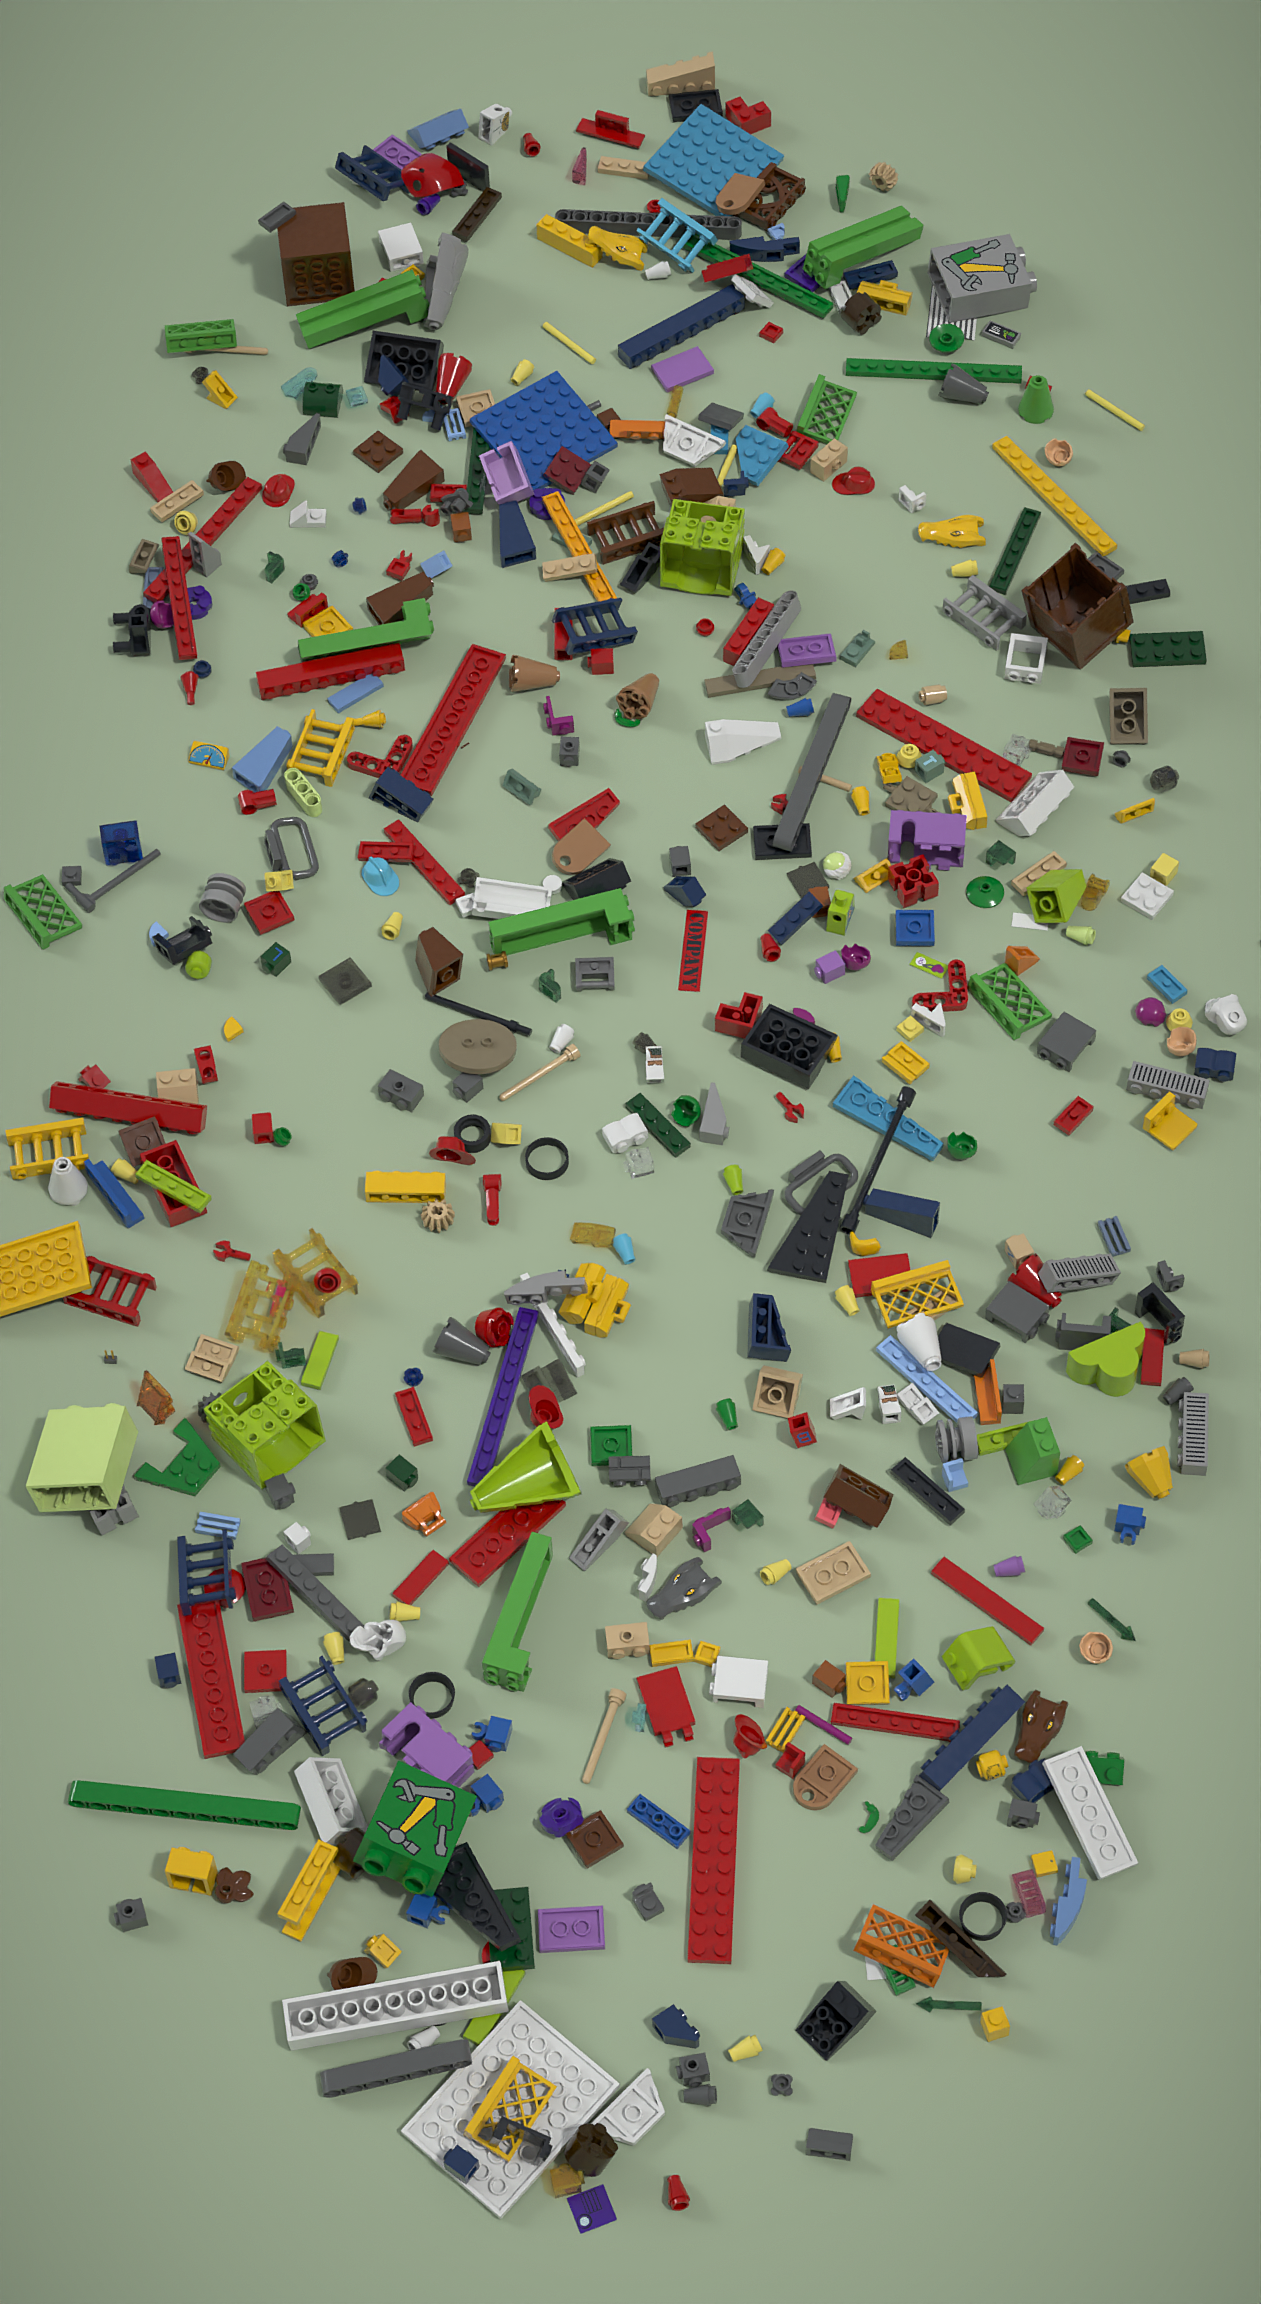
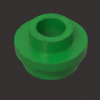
M299 583L294 586L293 596L296 600L304 601L310 596L311 590L308 585Z
M285 1127L277 1128L273 1132L274 1140L277 1144L287 1146L290 1143L292 1135Z

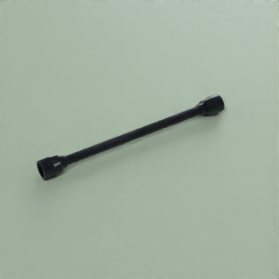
M903 1086L896 1100L898 1101L897 1110L852 1211L849 1214L847 1213L842 1221L840 1230L845 1234L850 1235L852 1231L855 1234L860 1222L858 1217L864 1199L870 1190L904 1111L907 1107H911L916 1096V1091L910 1087Z

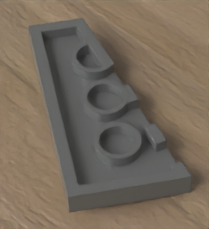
M918 1775L915 1776L914 1783L905 1793L904 1800L897 1807L894 1817L887 1824L875 1845L876 1849L891 1861L950 1803L948 1797Z

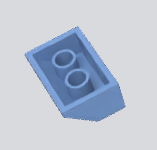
M460 108L407 130V132L419 148L426 147V150L435 147V143L438 141L443 143L450 140L449 136L451 135L459 136L464 134V130L469 128Z

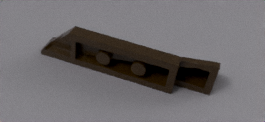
M930 1899L915 1914L917 1918L932 1928L930 1931L977 1977L1007 1976V1973L934 1901Z

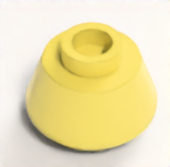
M180 511L174 519L175 527L181 534L188 535L189 532L193 533L196 529L198 519L191 512Z
M906 744L897 753V760L902 767L914 768L915 760L920 758L922 754L915 745Z
M1181 1008L1173 1010L1166 1019V1025L1170 1031L1178 1027H1189L1191 1029L1193 1024L1189 1013Z
M962 1854L956 1856L953 1873L954 1882L961 1884L970 1882L971 1877L975 1878L977 1865L973 1864L972 1859Z

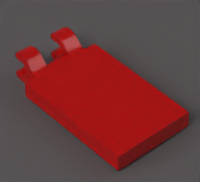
M677 1666L637 1677V1683L654 1735L662 1736L665 1748L673 1746L671 1732L682 1729L685 1742L694 1740L691 1726L696 1725L695 1718Z

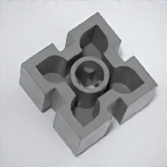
M124 1484L116 1509L90 1510V1514L101 1535L116 1529L115 1524L120 1521L126 1524L139 1517Z

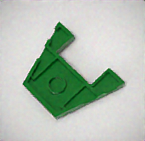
M184 1418L173 1430V1434L187 1443L185 1448L163 1473L145 1462L134 1477L140 1482L143 1480L150 1482L151 1485L158 1487L161 1485L170 1488V1490L195 1497L221 1466L192 1425Z

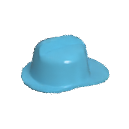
M369 857V861H367L361 873L364 881L375 894L380 896L392 895L399 887L398 876L383 858Z

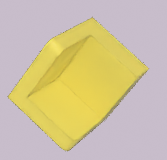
M1162 853L1151 867L1150 877L1167 886L1178 872L1179 861Z
M492 1123L491 1142L521 1144L522 1125Z

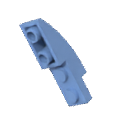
M1072 1857L1071 1864H1066L1065 1877H1069V1883L1064 1884L1063 1897L1059 1896L1058 1904L1053 1903L1052 1916L1056 1917V1922L1051 1924L1050 1937H1054L1053 1945L1056 1946L1072 1929L1084 1900L1087 1879L1078 1878L1081 1859L1078 1857Z

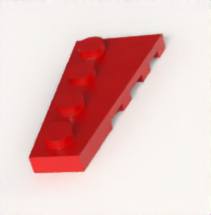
M607 788L549 823L548 829L558 841L584 818L596 829L619 806L620 801L611 789Z

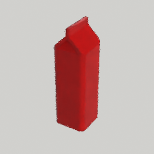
M562 622L554 623V659L572 660L573 654L568 655L565 650L570 638Z

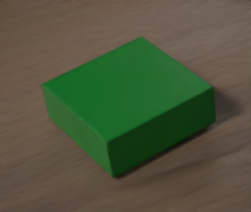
M1081 1525L1063 1536V1539L1075 1554L1093 1542Z

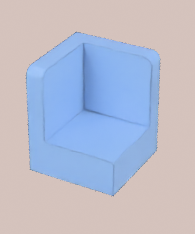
M445 551L434 555L420 564L426 576L431 578L453 566Z
M962 1458L943 1463L942 1477L948 1492L968 1487Z

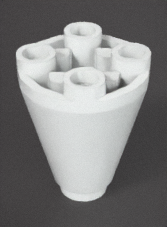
M59 1157L53 1164L48 1186L50 1197L61 1205L76 1206L87 1193L88 1185L86 1178L68 1158Z
M918 1313L913 1319L897 1326V1337L909 1353L927 1371L937 1370L942 1363L937 1328L933 1318L925 1316L924 1313Z

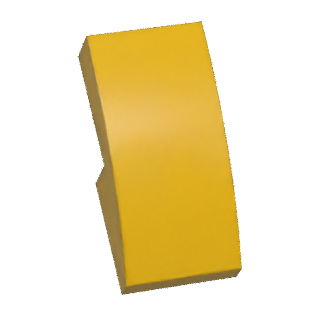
M884 753L881 756H877L883 784L901 782L902 775L898 768L896 755Z

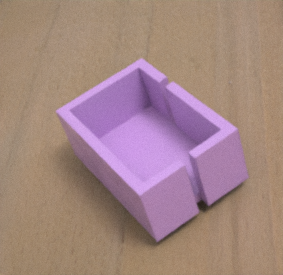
M512 441L497 447L503 458H500L494 449L479 455L498 504L514 500L519 502L534 495L519 452Z

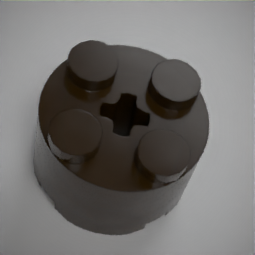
M858 292L851 296L844 304L846 306L845 310L841 311V318L855 332L861 335L865 334L874 324L879 323L882 318L880 315V305L866 292H863L864 294Z
M358 1827L350 1830L345 1835L347 1840L343 1844L341 1842L337 1844L338 1853L333 1860L335 1865L354 1880L365 1871L362 1865L353 1861L366 1833Z
M583 2124L578 2127L567 2143L564 2155L573 2169L576 2171L581 2169L586 2172L584 2175L596 2177L609 2164L618 2150V2145L614 2142L603 2124Z

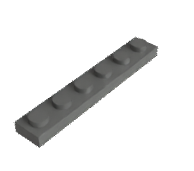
M283 1544L267 1556L266 1560L349 1643L351 1633L358 1626L364 1628L365 1625Z

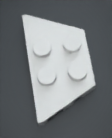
M665 415L663 451L667 455L695 467L726 445L725 440L672 416Z
M647 2068L591 2124H603L613 2140L634 2146L665 2115L650 2070Z

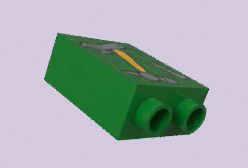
M398 1760L353 1861L362 1865L363 1869L371 1875H384L402 1883V1886L410 1893H424L432 1897L444 1874L477 1796Z

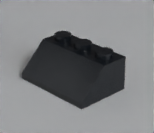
M609 858L562 881V886L570 897L576 900L619 888L622 890L627 887L626 884L630 883L631 879L623 861Z

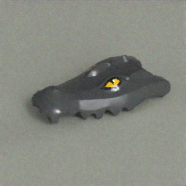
M700 1557L693 1558L682 1564L660 1591L647 1601V1608L654 1616L663 1620L666 1615L673 1611L685 1610L689 1605L695 1606L697 1603L702 1602L715 1588L722 1584V1581L717 1576L711 1579L700 1567L703 1564Z

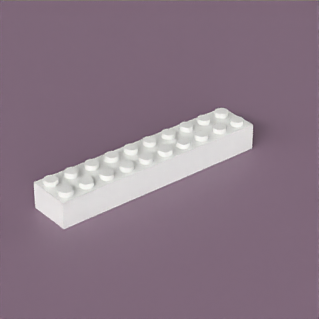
M500 1961L282 2000L287 2040L291 2051L509 2012Z

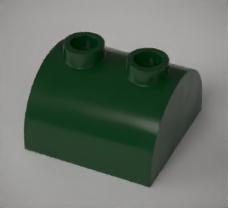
M306 382L303 392V415L314 416L317 413L321 417L338 418L343 396V385Z

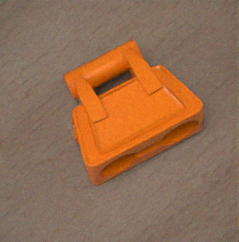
M434 1492L428 1493L402 1511V1521L413 1529L422 1531L426 1537L446 1524V1520L440 1515V1504ZM433 1519L435 1520V1521H434L432 1524H430L429 1526L426 1525V1524H428L430 1521H432Z

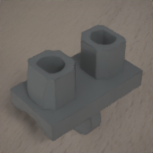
M459 488L454 493L441 498L444 504L440 509L446 516H449L452 512L460 513L463 509L471 508L473 503L468 501V492L464 488Z

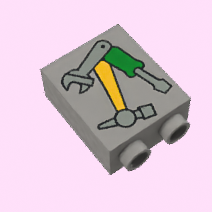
M1010 234L931 248L927 273L949 323L1026 309L1029 305L1030 293L1037 291V280L1034 272H1027L1025 269L1026 257L1024 249L1022 247H1015Z

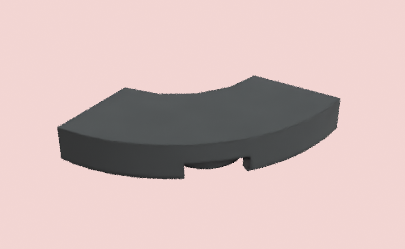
M802 672L792 680L783 681L776 679L767 696L777 700H794L811 691L816 685L817 680Z

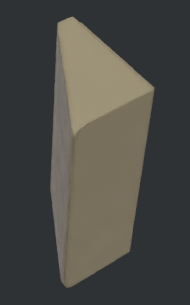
M142 539L129 565V573H146L159 544Z

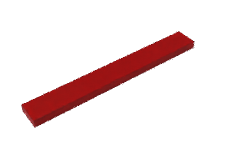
M161 537L179 660L197 659L180 537Z

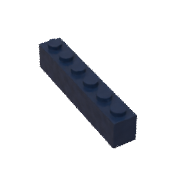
M1008 1684L1003 1689L998 1687L990 1695L993 1699L989 1703L984 1701L976 1709L979 1713L975 1718L971 1715L963 1723L965 1728L961 1732L956 1730L948 1738L951 1741L946 1747L943 1744L934 1753L937 1757L933 1761L928 1759L920 1767L923 1770L919 1775L922 1779L938 1791L942 1790L1025 1703Z

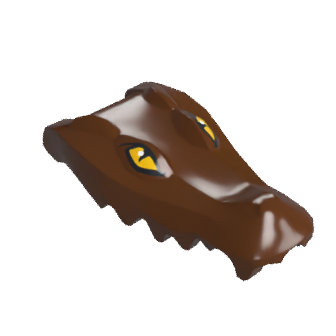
M1038 1690L1031 1694L1022 1711L1019 1740L1014 1756L1020 1760H1025L1027 1763L1038 1760L1042 1750H1045L1051 1740L1057 1736L1063 1725L1069 1705L1064 1700L1058 1704L1040 1697L1041 1691Z

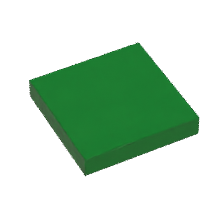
M631 1425L590 1427L592 1466H609V1457L632 1456Z

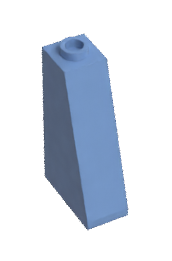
M277 726L232 767L234 779L253 792L267 790L293 747L291 734Z

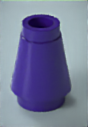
M435 193L418 200L416 204L418 212L422 215L430 214L440 202V196Z

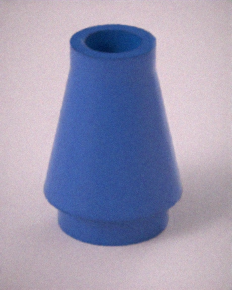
M804 698L790 706H786L789 717L809 716L811 713H814L811 698Z

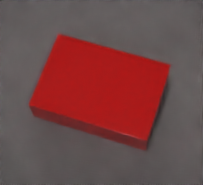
M750 254L708 265L706 270H702L704 282L752 270L753 265Z

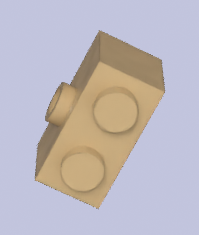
M834 438L811 458L810 473L824 482L847 462L848 447Z
M647 1622L605 1626L608 1658L621 1659L625 1656L634 1655L635 1657H642L650 1654Z

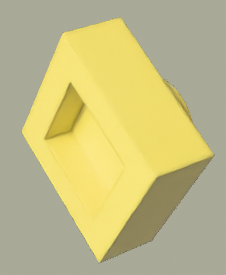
M910 1015L897 1026L896 1031L911 1042L924 1032V1027Z

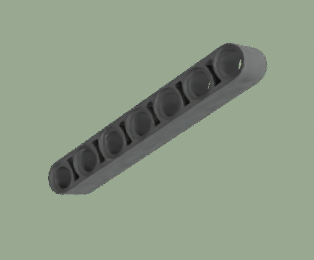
M465 2039L455 2040L325 2070L320 2073L323 2096L326 2098L337 2097L470 2066L472 2064L469 2041Z

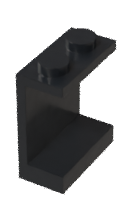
M503 2116L497 2122L488 2145L497 2148L506 2132L538 2146L540 2149L534 2162L536 2166L541 2161H546L553 2145L549 2144L551 2137Z

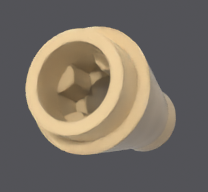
M1204 1349L1180 1352L1179 1362L1180 1364L1203 1369L1204 1367H1209L1210 1354L1209 1351H1204Z

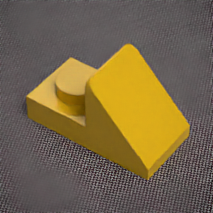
M216 370L212 371L202 382L210 392L207 399L224 409H227L238 398Z

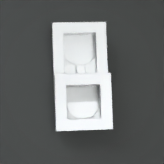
M913 1383L897 1394V1399L922 1425L939 1414L927 1397L924 1398Z

